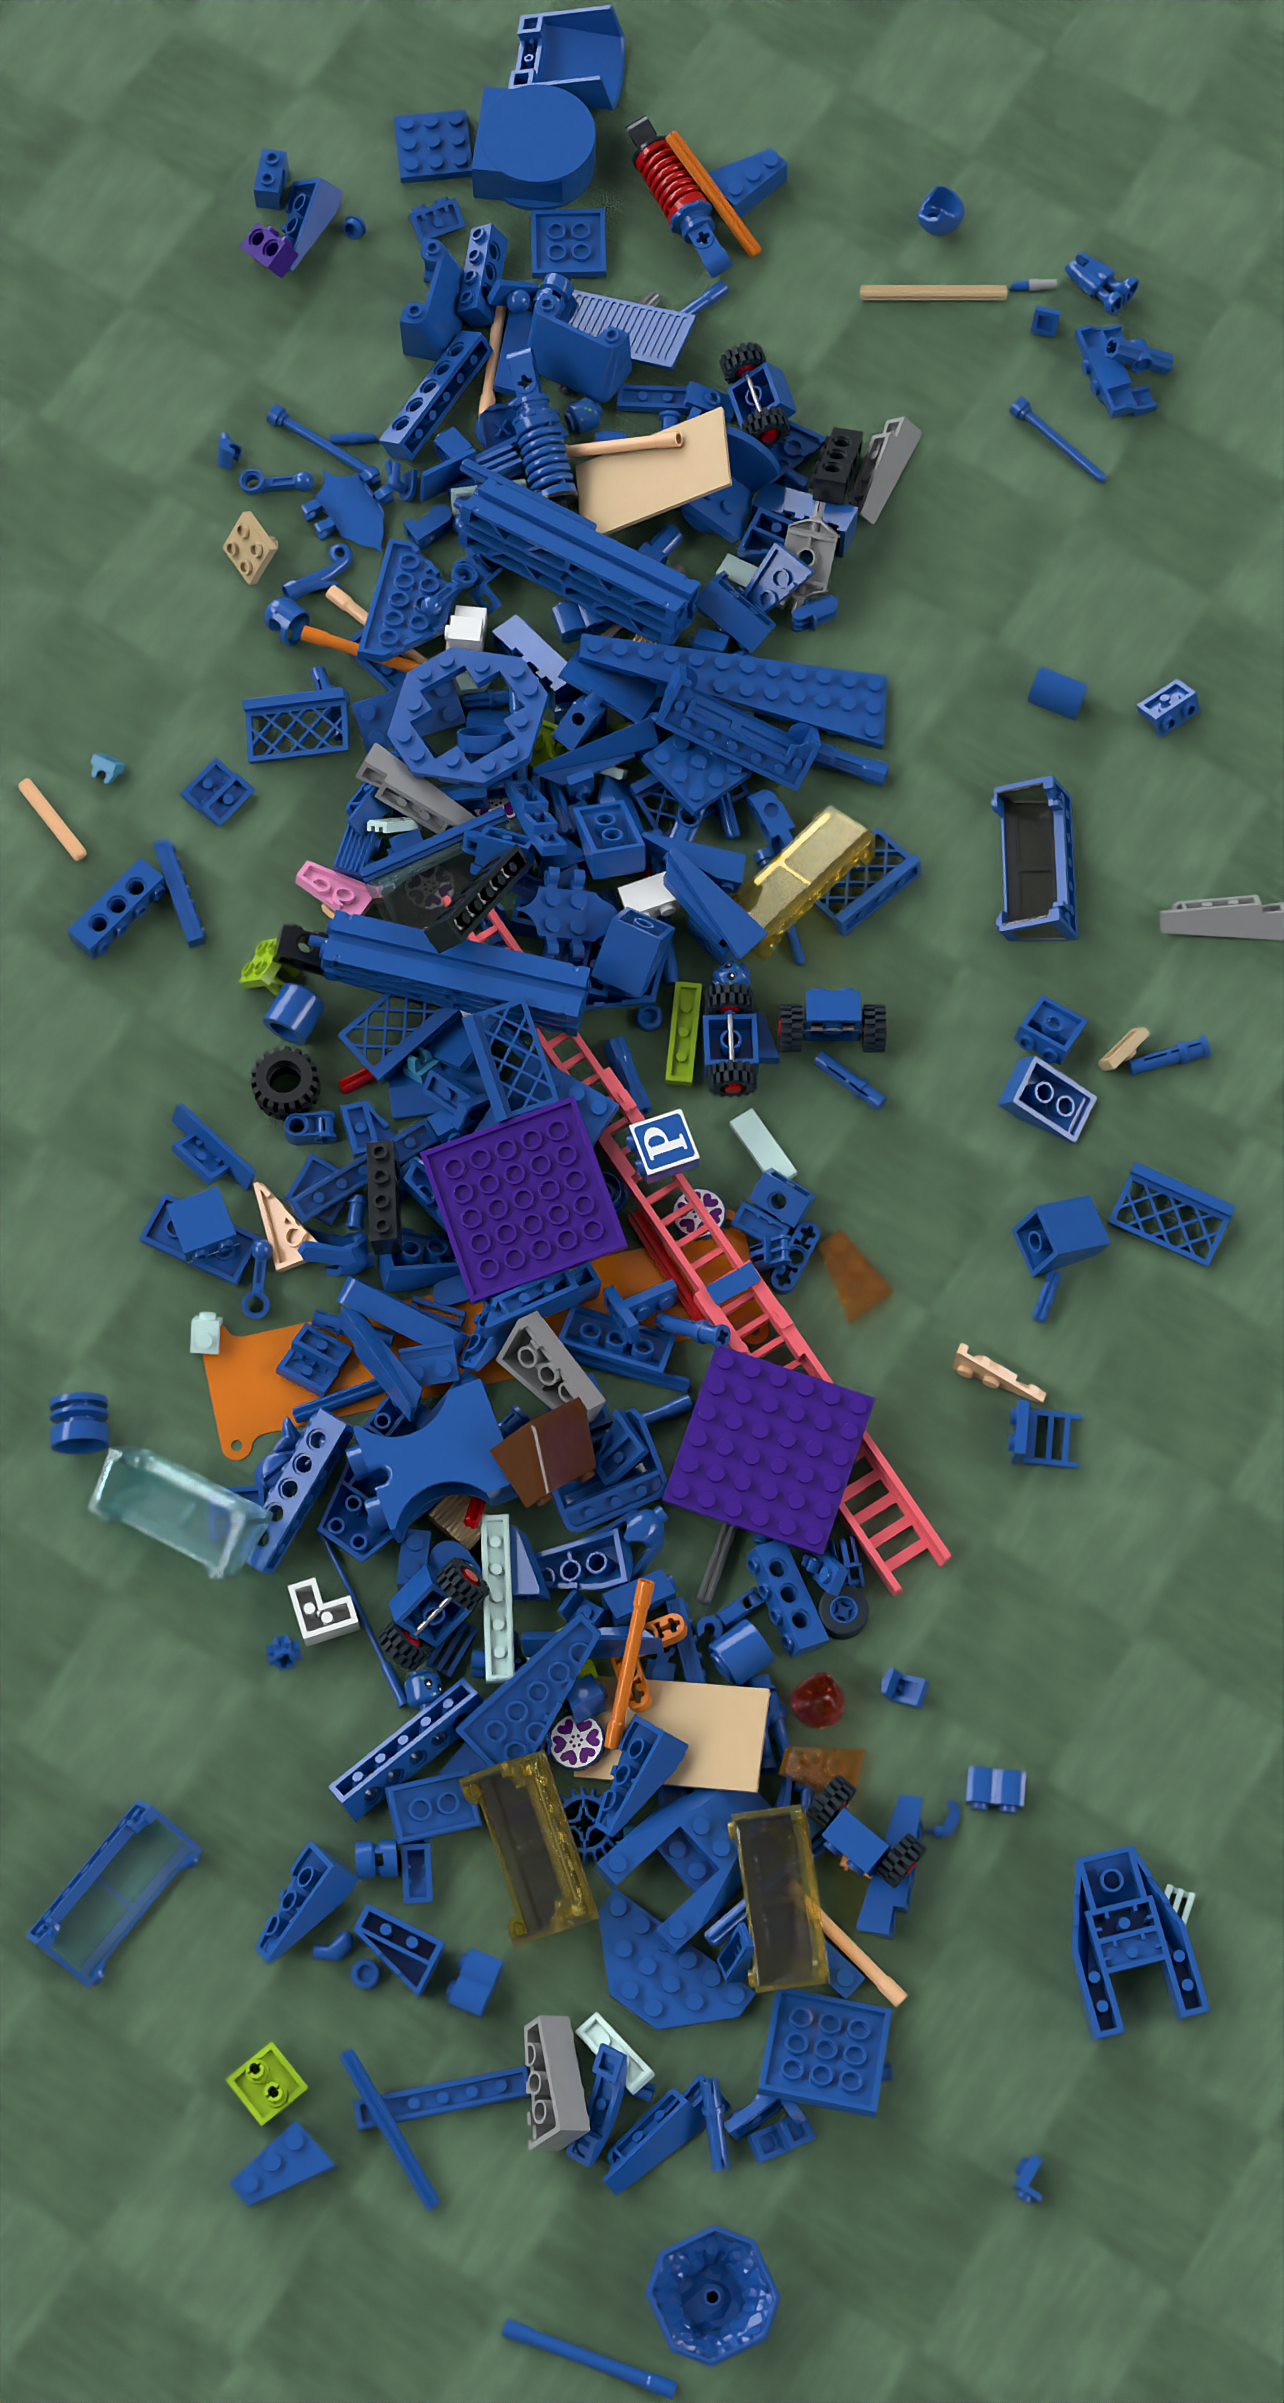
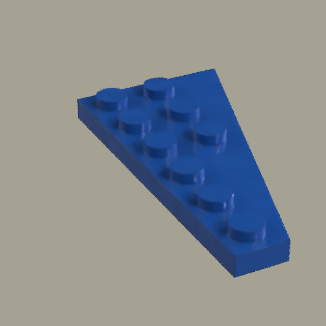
M582 1611L455 1728V1731L513 1792L518 1787L521 1778L529 1767L532 1758L601 1635V1631Z

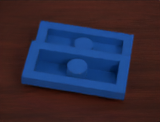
M215 757L180 793V796L200 814L218 827H221L255 792V789L237 772L235 774L231 772Z
M305 1323L291 1342L290 1350L276 1367V1374L321 1398L325 1397L344 1368L353 1348Z

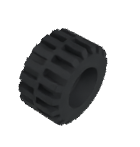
M285 1046L284 1050L281 1051L279 1047L273 1048L274 1052L271 1054L268 1051L263 1053L264 1059H257L255 1062L257 1068H252V1078H250L255 1101H257L261 1110L264 1109L265 1114L269 1117L274 1114L277 1120H281L282 1116L287 1118L294 1113H303L305 1110L309 1113L313 1109L312 1103L317 1104L319 1100L317 1094H320L321 1091L318 1071L314 1061L311 1062V1057L307 1053L302 1055V1050L298 1048L295 1051H291L290 1046ZM291 1074L301 1079L298 1087L291 1092L280 1093L271 1088L272 1082L281 1075Z

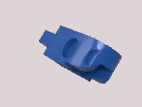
M766 789L746 796L749 812L769 847L774 848L775 854L782 852L788 861L799 857L795 838V825L783 803L777 800L771 790Z

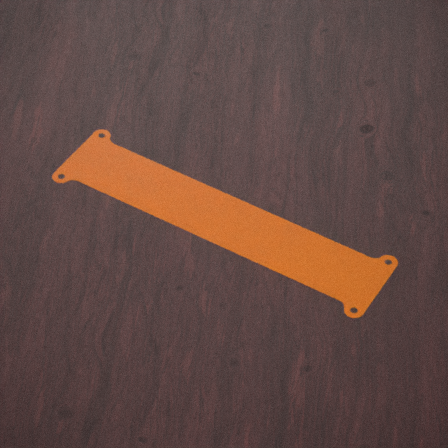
M726 1210V1219L732 1221L736 1212ZM732 1227L730 1229L722 1228L721 1231L743 1263L747 1262L750 1252L745 1234ZM714 1238L709 1240L692 1241L680 1250L689 1263L692 1264L719 1246ZM662 1243L668 1255L678 1268L679 1272L689 1285L692 1292L695 1294V1289L693 1288L689 1280L686 1278V1276L684 1275V1273L682 1272V1270L680 1269V1267L678 1266V1264L676 1263L668 1249ZM645 1247L608 1255L590 1262L602 1281L598 1297L577 1306L610 1315L604 1306L603 1289L613 1285L622 1299L625 1300L666 1282ZM722 1254L695 1272L704 1285L707 1286L734 1268L725 1254ZM748 1288L740 1292L739 1294L731 1297L730 1299L718 1304V1306L720 1308H723L727 1304L731 1303L740 1296L749 1292ZM433 1294L420 1297L435 1302ZM412 1299L404 1301L405 1303L412 1305ZM754 1299L728 1315L727 1319L735 1331L763 1315L764 1312ZM678 1300V1303L671 1308L652 1314L648 1318L638 1321V1323L656 1329L655 1325L661 1324L654 1323L655 1317L661 1312L691 1320V1318ZM468 1302L453 1307L466 1311L461 1331L466 1333L468 1337L475 1332L477 1325L474 1323V1319L477 1314L482 1313L483 1302L474 1305ZM419 1305L417 1307L426 1311H430L442 1316L458 1320V1317L452 1315H448ZM570 1308L543 1318L557 1337H559ZM367 1317L372 1326L395 1332L394 1342L390 1350L399 1361L401 1359L398 1349L422 1345ZM305 1323L242 1337L232 1335L221 1324L219 1353H202L221 1448L227 1458L242 1460L247 1457L252 1449L254 1440L260 1435L280 1431L286 1417L290 1418L295 1427L307 1425L309 1420L300 1423L295 1421L292 1409L321 1397L276 1374V1367L290 1350L291 1342ZM768 1323L760 1327L757 1335L749 1334L742 1339L750 1344L762 1343L769 1335ZM315 1327L353 1348L348 1361L326 1396L375 1379L355 1354V1345L347 1336L342 1334L337 1336L332 1331ZM671 1333L677 1335L675 1342L692 1339L688 1336ZM465 1341V1343H464V1345H463V1347H462V1349H461V1351H460V1353H459V1355H458V1357H457L458 1363H459V1361H460V1358H461L462 1352H463V1350H464L466 1341ZM499 1353L478 1372L458 1366L460 1375L466 1370L478 1379H481L485 1384L515 1378L496 1361ZM455 1381L420 1386L422 1388L421 1399L445 1394ZM384 1392L331 1411V1413L338 1417L374 1410L383 1401L387 1393ZM238 1440L242 1443V1448L239 1451H234L231 1448L233 1441Z

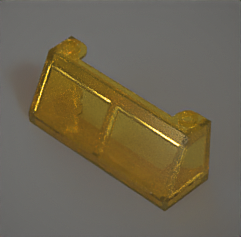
M831 805L824 811H818L812 818V823L732 897L743 910L767 931L764 939L751 951L764 962L773 953L770 947L775 942L779 943L782 940V934L853 867L857 869L860 866V860L866 865L875 857V836L868 829Z

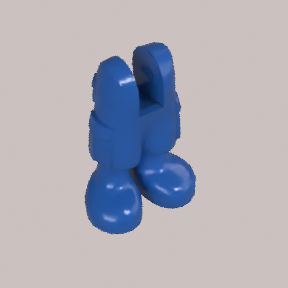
M1084 252L1076 255V262L1070 261L1065 266V271L1071 280L1091 298L1098 297L1104 304V310L1110 315L1116 314L1120 311L1123 303L1126 305L1130 301L1140 283L1136 277L1132 276L1124 280V282L1116 280L1114 278L1115 272L1112 268L1103 262H1098ZM1104 288L1110 289L1112 293L1108 292Z

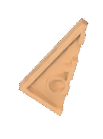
M253 1183L267 1239L273 1247L272 1258L276 1271L281 1273L309 1262L303 1260L298 1252V1248L303 1242L318 1241L263 1183Z
M963 1343L960 1344L953 1364V1369H956L958 1374L966 1378L976 1377L983 1380L982 1382L988 1387L995 1389L1000 1387L1043 1404L1046 1392L1033 1384L1028 1386L1016 1381L1018 1375L993 1362L986 1356H971L967 1353L969 1346Z

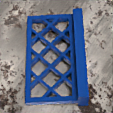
M343 687L242 699L243 710L246 712L247 752L250 764L351 752L348 714L350 694ZM341 708L342 716L335 724L326 718L332 709ZM314 711L319 717L308 727L301 719L307 712ZM289 714L294 720L283 730L276 722L282 715ZM264 717L269 723L258 733L254 730L253 719ZM324 719L332 728L321 738L314 730ZM300 723L307 731L296 741L289 733ZM275 726L282 734L271 744L264 736ZM338 731L343 735V745L332 747L327 741ZM313 734L320 742L314 749L307 750L302 744ZM288 737L295 745L289 752L282 753L277 747ZM261 740L270 746L264 755L255 756V747Z
M653 773L630 785L629 792L631 798L637 802L652 830H660L657 825L659 817L673 820L675 825L682 804L675 797L666 795L667 788ZM745 782L738 785L742 791L735 796L730 795L732 805L751 794ZM650 796L660 798L659 810L647 808L643 800ZM664 800L679 804L676 816L661 812ZM717 806L713 808L707 807L701 821L718 813ZM683 820L686 824H693L691 820ZM673 829L664 833L663 836L670 837Z
M878 827L802 887L800 891L807 900L836 925V930L844 937L920 876L921 861L914 854L910 856ZM877 838H880L885 843V849H870V844ZM855 856H866L865 865H850L851 859ZM869 856H884V865H869ZM888 856H900L904 860L899 865H887ZM836 871H846V881L831 880V875ZM850 871H865V880L849 881ZM868 872H884L883 878L879 881H868ZM816 887H827L826 896H814L811 891ZM830 887H845V896H830ZM849 887H864V893L860 896H848ZM829 903H844V909L835 915L829 909Z
M385 993L338 1034V1037L382 1085L408 1063V1056L412 1055L415 1057L419 1053L418 1049L420 1047L425 1048L462 1015L461 1011L443 1006L438 1010H427L426 1002L423 1004V1010L408 1009V998H405L404 1009L389 1008L390 998L394 995ZM386 1002L385 1008H380ZM374 1012H385L384 1026H369L370 1016ZM389 1013H404L403 1027H388ZM408 1014H423L422 1024L418 1028H407ZM354 1029L365 1030L364 1044H352L346 1036ZM369 1030L384 1031L383 1045L368 1044ZM387 1031L402 1032V1042L397 1046L387 1045ZM406 1032H412L409 1036L406 1037ZM357 1048L363 1049V1055L359 1052ZM367 1049H382V1059L372 1066L367 1060Z
M525 997L462 1017L496 1122L560 1101ZM522 1004L525 1016L520 1025L506 1018L511 1007ZM505 1010L503 1016L496 1013ZM492 1014L501 1019L495 1033L484 1029L481 1017ZM526 1019H527V1022H528V1025H529L530 1030L527 1029V1028H525V1027H523V1025H524ZM504 1021L518 1027L512 1042L497 1035ZM521 1029L532 1034L534 1041L529 1051L514 1044ZM486 1034L492 1036L490 1043L488 1042ZM495 1038L510 1045L503 1060L492 1054L491 1046ZM535 1046H536L538 1055L532 1053V1051H533V1049H534ZM512 1047L527 1054L521 1068L506 1062ZM530 1056L541 1061L542 1069L538 1077L523 1070ZM495 1060L501 1062L498 1069ZM504 1064L519 1071L512 1086L501 1081L499 1074ZM543 1072L545 1073L547 1082L540 1079ZM521 1073L536 1080L529 1094L515 1088ZM538 1082L549 1086L553 1098L541 1101L532 1096ZM503 1085L510 1088L507 1096ZM513 1090L527 1097L522 1108L511 1111L508 1099ZM530 1099L538 1102L527 1106Z
M1135 1162L1108 1224L1208 1268L1236 1206ZM1132 1182L1143 1186L1147 1196L1132 1201L1129 1193ZM1149 1189L1156 1193L1150 1194ZM1160 1195L1168 1197L1172 1207L1157 1212L1152 1198ZM1125 1197H1127L1129 1203L1123 1204ZM1149 1200L1154 1214L1139 1219L1134 1205ZM1174 1200L1181 1204L1175 1205ZM1185 1206L1193 1208L1197 1218L1182 1223L1177 1209ZM1131 1207L1136 1219L1135 1221L1125 1224L1116 1220L1119 1210ZM1174 1211L1179 1225L1164 1230L1159 1216ZM1199 1212H1202L1206 1215L1201 1217ZM1213 1217L1222 1221L1219 1231L1207 1234L1203 1220ZM1156 1218L1160 1232L1152 1235L1145 1233L1141 1222ZM1199 1222L1204 1236L1189 1241L1184 1227ZM1137 1224L1139 1229H1136L1132 1226ZM1181 1229L1186 1243L1178 1246L1170 1244L1166 1234ZM1162 1235L1163 1238H1164V1241L1161 1240V1239H1159V1238H1157V1237H1159V1236ZM1216 1236L1213 1244H1211L1209 1238ZM1206 1240L1210 1250L1206 1259L1195 1255L1191 1245ZM1188 1247L1189 1252L1181 1248Z

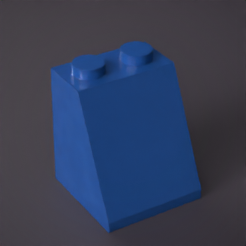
M627 906L612 918L591 976L597 978V981L604 986H615L621 989V992L629 997L642 996L652 981L675 931V927Z
M1090 1195L1037 1205L1011 1229L1032 1278L1046 1274L1049 1270L1054 1271L1096 1256L1111 1243Z

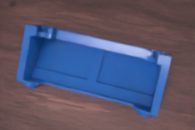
M678 662L667 684L656 724L797 792L821 748L818 729L800 722L792 725L788 732L782 731L696 689L695 687L698 682L696 671Z

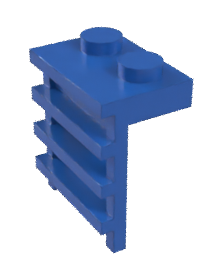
M1019 1399L1016 1408H1011L1010 1424L1014 1425L1013 1435L1009 1434L1007 1448L1008 1451H1011V1464L1026 1463L1030 1466L1035 1464L1044 1465V1467H1061L1060 1469H1078L1079 1462L1068 1461L1070 1422L1071 1420L1081 1421L1082 1414L1029 1409L1030 1400ZM1037 1417H1047L1045 1458L1034 1457ZM1054 1418L1064 1419L1061 1460L1051 1459Z

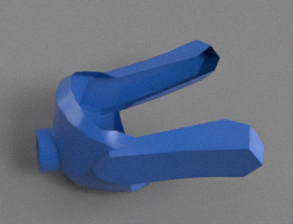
M304 1227L318 1242H303L298 1248V1252L304 1261L336 1264L325 1266L327 1275H355L361 1273L366 1267H374V1251H369L368 1236L364 1232L358 1231L341 1236Z
M660 1506L653 1510L643 1509L639 1511L633 1509L608 1526L583 1537L587 1538L616 1528L620 1530L627 1524L623 1541L626 1544L641 1542L649 1548L643 1552L634 1565L630 1579L631 1582L640 1578L646 1567L662 1549L665 1530L663 1523L669 1517Z

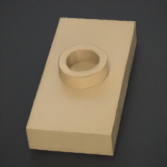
M1145 1027L1134 1028L1129 1031L1098 1062L1100 1068L1103 1071L1113 1070L1122 1061L1126 1062L1131 1059L1137 1052L1135 1049L1150 1035V1032Z

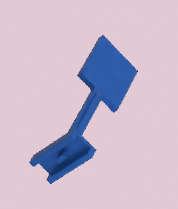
M559 422L557 426H560L562 429L560 435L565 439L569 434ZM517 435L479 453L477 456L475 449L471 448L422 472L420 486L421 502L423 503L446 492V487L469 477L460 472L463 460H475L510 444L513 449L518 448L519 440Z

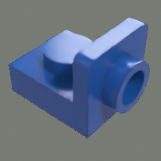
M575 1589L570 1592L558 1608V1612L567 1623L582 1611L597 1628H600L609 1616L604 1609L586 1600Z

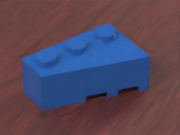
M769 148L708 172V174L741 218L787 181L788 163L773 149Z
M759 506L737 549L738 558L745 562L761 564L774 542H780L784 546L788 525L794 523V521ZM806 550L802 552L800 559L809 565L813 561V554Z
M296 2120L238 2173L229 2184L250 2208H254L286 2193V2191L310 2182L312 2179L327 2172L336 2170L338 2167Z

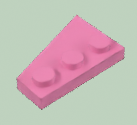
M308 860L296 875L295 883L335 912L340 910L347 912L349 915L357 914L364 916L378 897V888Z

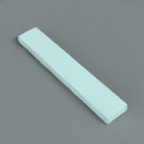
M509 1514L482 1515L480 1520L482 1579L487 1582V1586L490 1589L489 1595L483 1600L486 1684L504 1683L515 1673Z

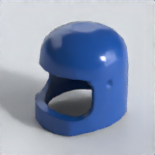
M279 597L267 606L264 613V622L271 631L281 628L279 639L286 646L292 647L301 639L304 626L309 625L310 615L290 598ZM288 628L294 633L290 639H287Z

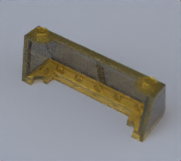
M545 1750L504 1761L459 1779L466 1800L473 1805H481L516 1912V1916L510 1918L508 1922V1933L513 1948L600 1918Z
M801 1804L731 1814L732 1821L728 1822L730 1839H735L738 1846L749 1934L755 1945L752 1955L753 1969L748 1970V1980L750 1988H755L756 1993L831 1984L808 1817L806 1815L807 1810Z

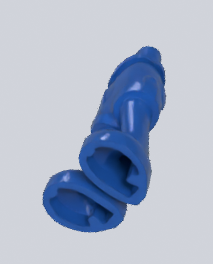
M766 1674L750 1678L748 1680L749 1687L770 1689L771 1694L760 1775H770L778 1771L776 1760L771 1750L768 1727L772 1728L781 1771H789L804 1765V1755L801 1752H794L789 1745L784 1724L788 1713L786 1706L781 1702L776 1692V1686L771 1684L770 1676Z

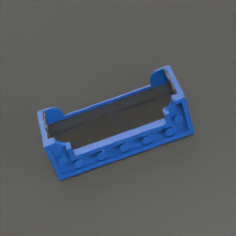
M1053 775L995 787L991 805L993 812L998 813L1001 818L1005 909L996 918L998 932L1008 941H1071L1078 939L1071 795Z

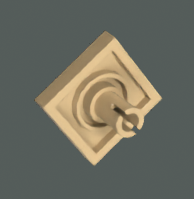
M247 511L242 512L222 548L249 585L258 583L273 555L278 550V541L273 536L269 537L252 512Z

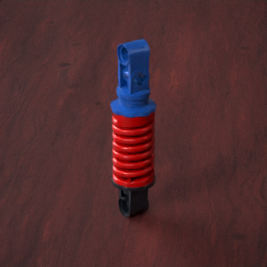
M647 115L626 126V131L634 145L638 147L632 159L633 165L647 183V187L651 190V194L655 197V201L659 204L665 218L668 220L671 231L682 235L686 243L694 244L712 279L733 266L731 260L713 233L715 223L711 218L713 208L665 139L667 136L657 137V133Z

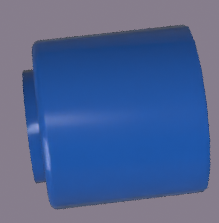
M285 983L263 1018V1024L278 1037L296 1045H303L322 1015L325 1005L318 995L310 989L299 984Z
M747 1619L735 1625L709 1644L708 1647L710 1658L717 1670L727 1682H731L738 1687L775 1661L770 1647L758 1630Z

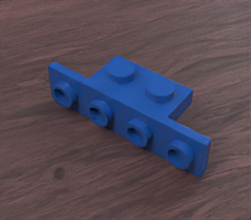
M183 1103L178 1104L171 1121L186 1136L174 1143L171 1151L208 1186L228 1173L246 1191L249 1190L256 1174L251 1165L245 1162L229 1145L222 1141L193 1111L189 1110Z

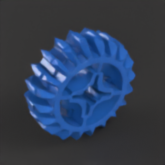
M581 1787V1795L576 1796L574 1789H570L569 1794L571 1798L569 1800L565 1795H559L562 1806L554 1802L551 1804V1808L557 1814L547 1813L546 1818L554 1823L546 1824L545 1830L555 1832L547 1836L548 1842L558 1841L552 1849L554 1852H558L562 1848L564 1849L561 1854L562 1860L567 1859L569 1854H572L571 1864L576 1865L578 1857H583V1866H588V1857H593V1861L596 1864L599 1861L598 1854L601 1853L604 1857L608 1853L606 1847L612 1849L617 1845L612 1839L621 1840L622 1834L617 1832L614 1837L606 1834L599 1844L589 1848L590 1837L595 1833H601V1830L594 1826L596 1818L590 1816L588 1805L599 1809L604 1793L598 1799L596 1798V1788H592L591 1794L586 1795V1788ZM579 1805V1814L576 1818L567 1820V1822H561L568 1810ZM583 1813H585V1820L588 1821V1825L592 1824V1826L587 1828L585 1840L583 1839L581 1827L579 1829L576 1828L583 1821ZM567 1831L568 1834L577 1835L580 1839L581 1848L569 1844L561 1832Z

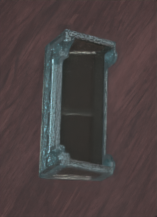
M508 818L506 822L494 826L525 835L519 820L516 818ZM460 841L365 883V886L384 921L426 930L445 909L442 898L448 895L453 900L475 877L474 874L470 873V866L472 862H475L476 855L463 852V841ZM534 857V865L527 874L539 879L543 875Z

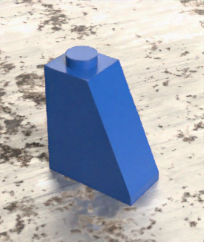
M509 1525L512 1602L550 1600L548 1588L528 1536L518 1530V1527Z
M662 1568L641 1577L642 1579L655 1582L647 1615L664 1606L665 1601L675 1599V1590L678 1589L670 1574L665 1575ZM638 1579L602 1594L603 1609L608 1613V1618L613 1627L630 1625Z

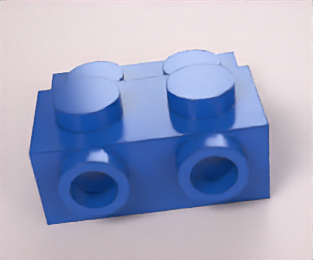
M1041 995L1020 1024L1014 1040L1018 1042L1022 1049L1027 1051L1033 1050L1039 1053L1045 1062L1061 1065L1086 1027L1088 1020L1050 998Z

